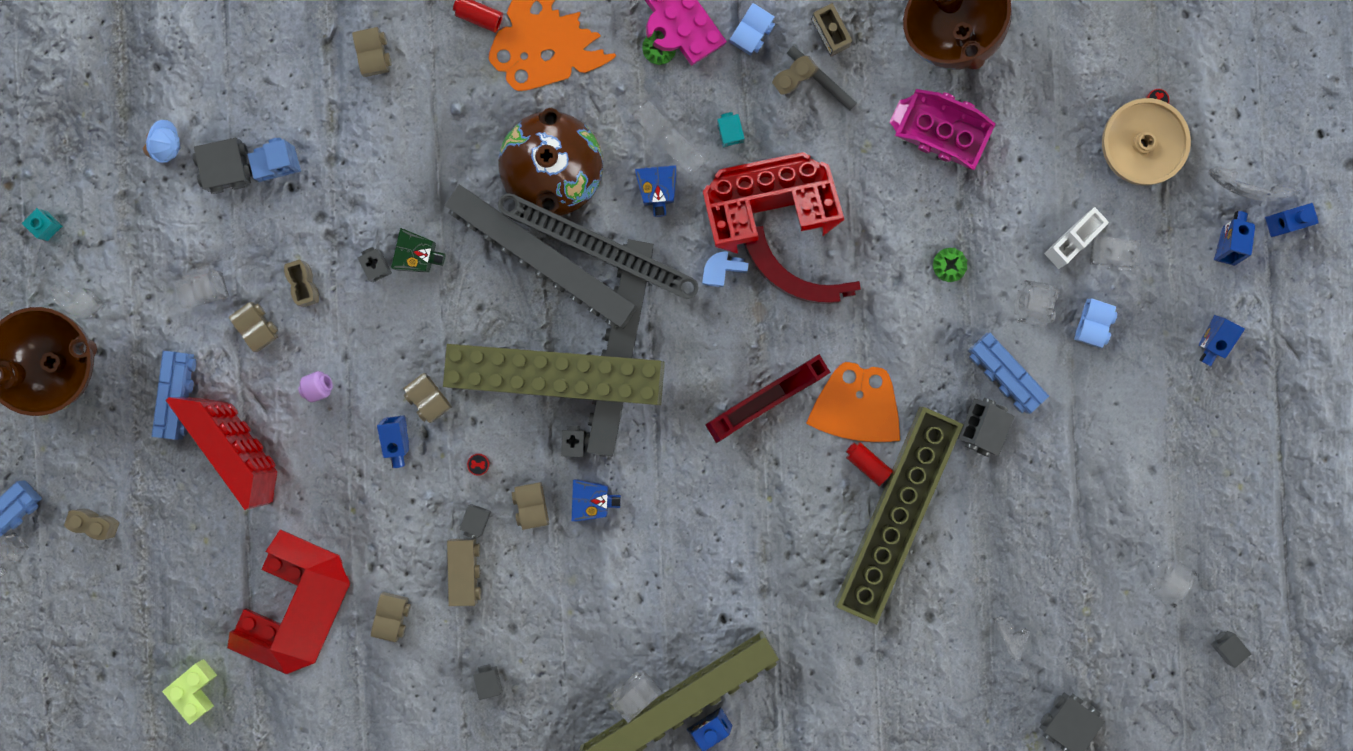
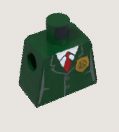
M400 228L391 268L397 271L429 272L431 264L443 266L445 253L435 251V242Z

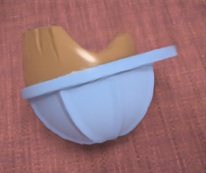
M168 120L156 121L146 135L147 140L143 147V152L146 156L159 163L169 162L174 159L181 149L180 139L174 124Z

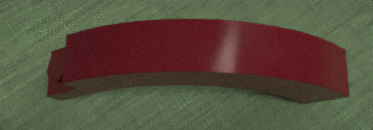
M763 226L756 227L758 241L744 243L747 254L758 272L775 288L793 298L811 303L831 304L841 302L840 294H843V297L855 296L856 291L861 290L860 281L836 285H820L794 276L772 254Z
M820 354L715 417L706 423L705 426L715 442L718 443L747 423L816 383L831 372Z

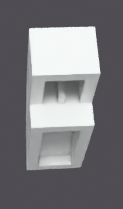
M1094 207L1062 235L1044 254L1060 269L1068 264L1079 251L1084 249L1109 222Z

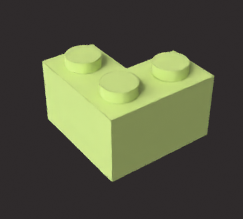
M203 659L195 663L162 691L189 725L214 707L213 703L201 689L213 680L217 674Z

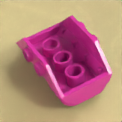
M916 89L912 96L899 100L889 122L896 131V137L917 145L918 149L922 152L929 154L931 151L945 162H950L951 160L971 170H975L996 124L981 111L975 109V105L970 102H959L949 93L943 92L941 94Z

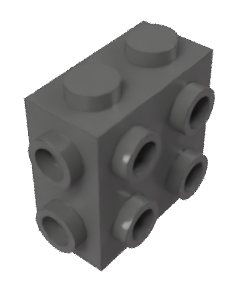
M231 138L194 146L193 161L198 166L199 174L197 175V180L202 189L211 192V194H218L224 192L225 188L241 189L245 187V184L251 183L252 170L250 164H247L246 161L248 150L246 144L240 139Z
M974 398L958 439L965 442V447L977 451L979 454L987 457L990 454L999 456L1015 416L1007 412L1008 408L996 404L993 400L984 398L981 401Z
M1065 692L1062 696L1059 695L1055 699L1054 707L1050 713H1046L1043 716L1039 728L1045 732L1043 736L1054 744L1055 741H1058L1062 744L1061 749L1063 751H1085L1105 721L1100 718L1101 713L1092 706L1087 709L1081 705L1083 703L1082 699L1073 693L1069 696Z

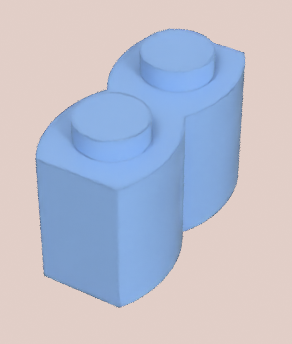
M752 3L730 38L729 43L750 56L753 52L758 53L764 44L761 39L765 33L769 35L775 26V23H773L775 16Z
M1092 298L1087 299L1074 340L1098 348H1103L1104 344L1107 345L1111 337L1109 327L1115 323L1117 318L1116 306Z

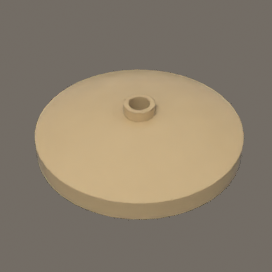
M1153 98L1137 99L1121 106L1107 121L1102 135L1103 154L1111 170L1121 179L1142 186L1158 184L1173 177L1185 164L1191 146L1190 131L1184 117L1172 105Z

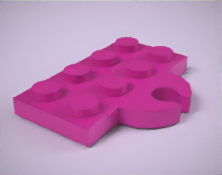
M645 0L653 11L646 24L647 38L651 37L654 31H661L664 34L663 39H656L654 41V47L662 51L680 49L692 66L726 44L727 41L698 0Z

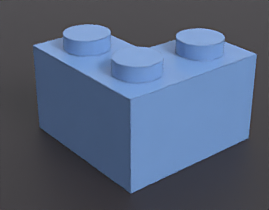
M270 139L269 143L263 144V147L253 150V153L247 154L253 178L258 182L301 172L295 146L284 139Z

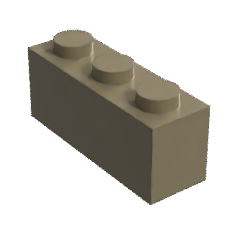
M449 539L447 541L449 606H475L478 600H481V587H477V578H480L481 570L480 565H477L476 558L480 556V544H476V539Z

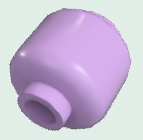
M316 371L301 378L298 390L300 395L307 401L316 402L330 395L333 384L327 374Z

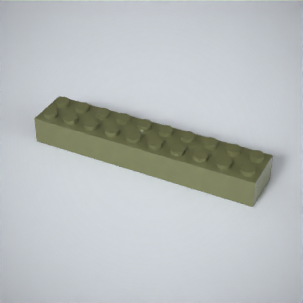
M447 344L443 387L661 405L665 362L660 360Z
M919 407L893 466V472L886 482L834 602L837 608L877 625L964 424L926 407Z
M759 632L582 744L579 751L644 750L648 742L660 740L670 728L673 730L679 728L684 724L683 720L689 716L691 718L698 716L703 712L702 708L708 704L710 706L717 704L721 700L720 697L727 692L729 695L736 692L740 688L739 685L745 681L749 683L758 677L757 673L764 669L768 671L777 665L776 661L779 660L776 651L764 632Z

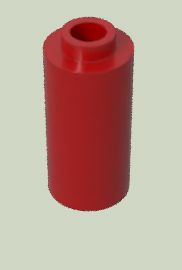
M456 0L453 5L456 17L494 33L498 31L502 22L503 12L474 0Z
M861 442L858 444L852 443L846 450L848 454L846 459L878 486H881L893 472L889 466Z

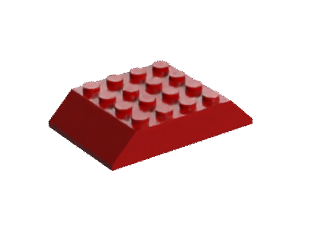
M169 397L166 399L168 405L244 510L268 505L273 502L277 470L274 468L276 464L270 456L264 454L262 444L258 439H254L249 433L251 431L250 427L246 422H241L237 416V409L231 403L228 404V402L203 398Z

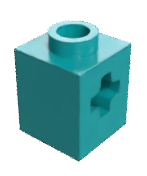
M733 112L720 115L721 118L717 119V125L723 148L744 143L745 138L739 114L733 115Z
M38 208L21 223L37 239L49 241L62 227L48 211Z

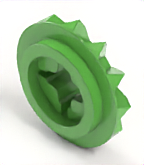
M654 31L649 38L646 36L642 45L645 58L657 65L670 62L676 53V50L662 51V55H660L658 49L653 48V43L656 39L664 38V34L661 31Z
M945 248L936 254L933 260V270L941 280L954 282L961 279L967 271V259L963 252L956 248ZM957 259L954 263L956 270L951 268L944 271L947 266L946 260Z

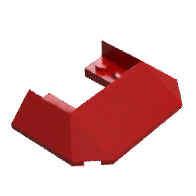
M804 152L719 169L715 174V179L703 190L715 247L737 254L738 244L758 241L753 213L794 205L801 231L821 228L823 236L844 221L829 165L822 161L819 163L811 159V156Z
M279 530L265 551L268 555L261 570L297 585V589L281 623L247 608L243 609L235 629L229 633L227 648L284 674H288L316 663L351 583L344 571L340 555L286 531Z

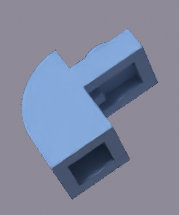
M727 251L716 253L709 258L704 267L702 285L723 288L726 271L747 273L749 263L744 262L743 258L732 257L731 261L727 260Z

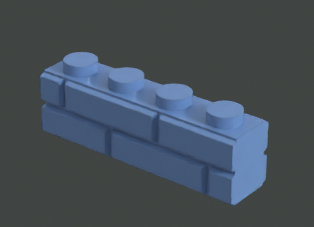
M986 333L968 350L971 354L969 356L971 361L977 366L981 364L986 370L984 372L986 377L992 382L995 380L1000 385L998 388L1005 397L1008 398L1010 396L1015 401L1013 405L1019 412L1030 414L1049 397L991 333Z
M172 351L162 352L152 437L182 440L183 436H186L188 431L168 405L166 399L169 397L188 398L189 393L193 391L194 382L191 380V374L196 369L194 354Z
M25 480L17 481L0 497V543L7 537L5 533L10 529L17 528L23 522L21 518L26 514L33 513L39 507L37 503L42 500V497Z

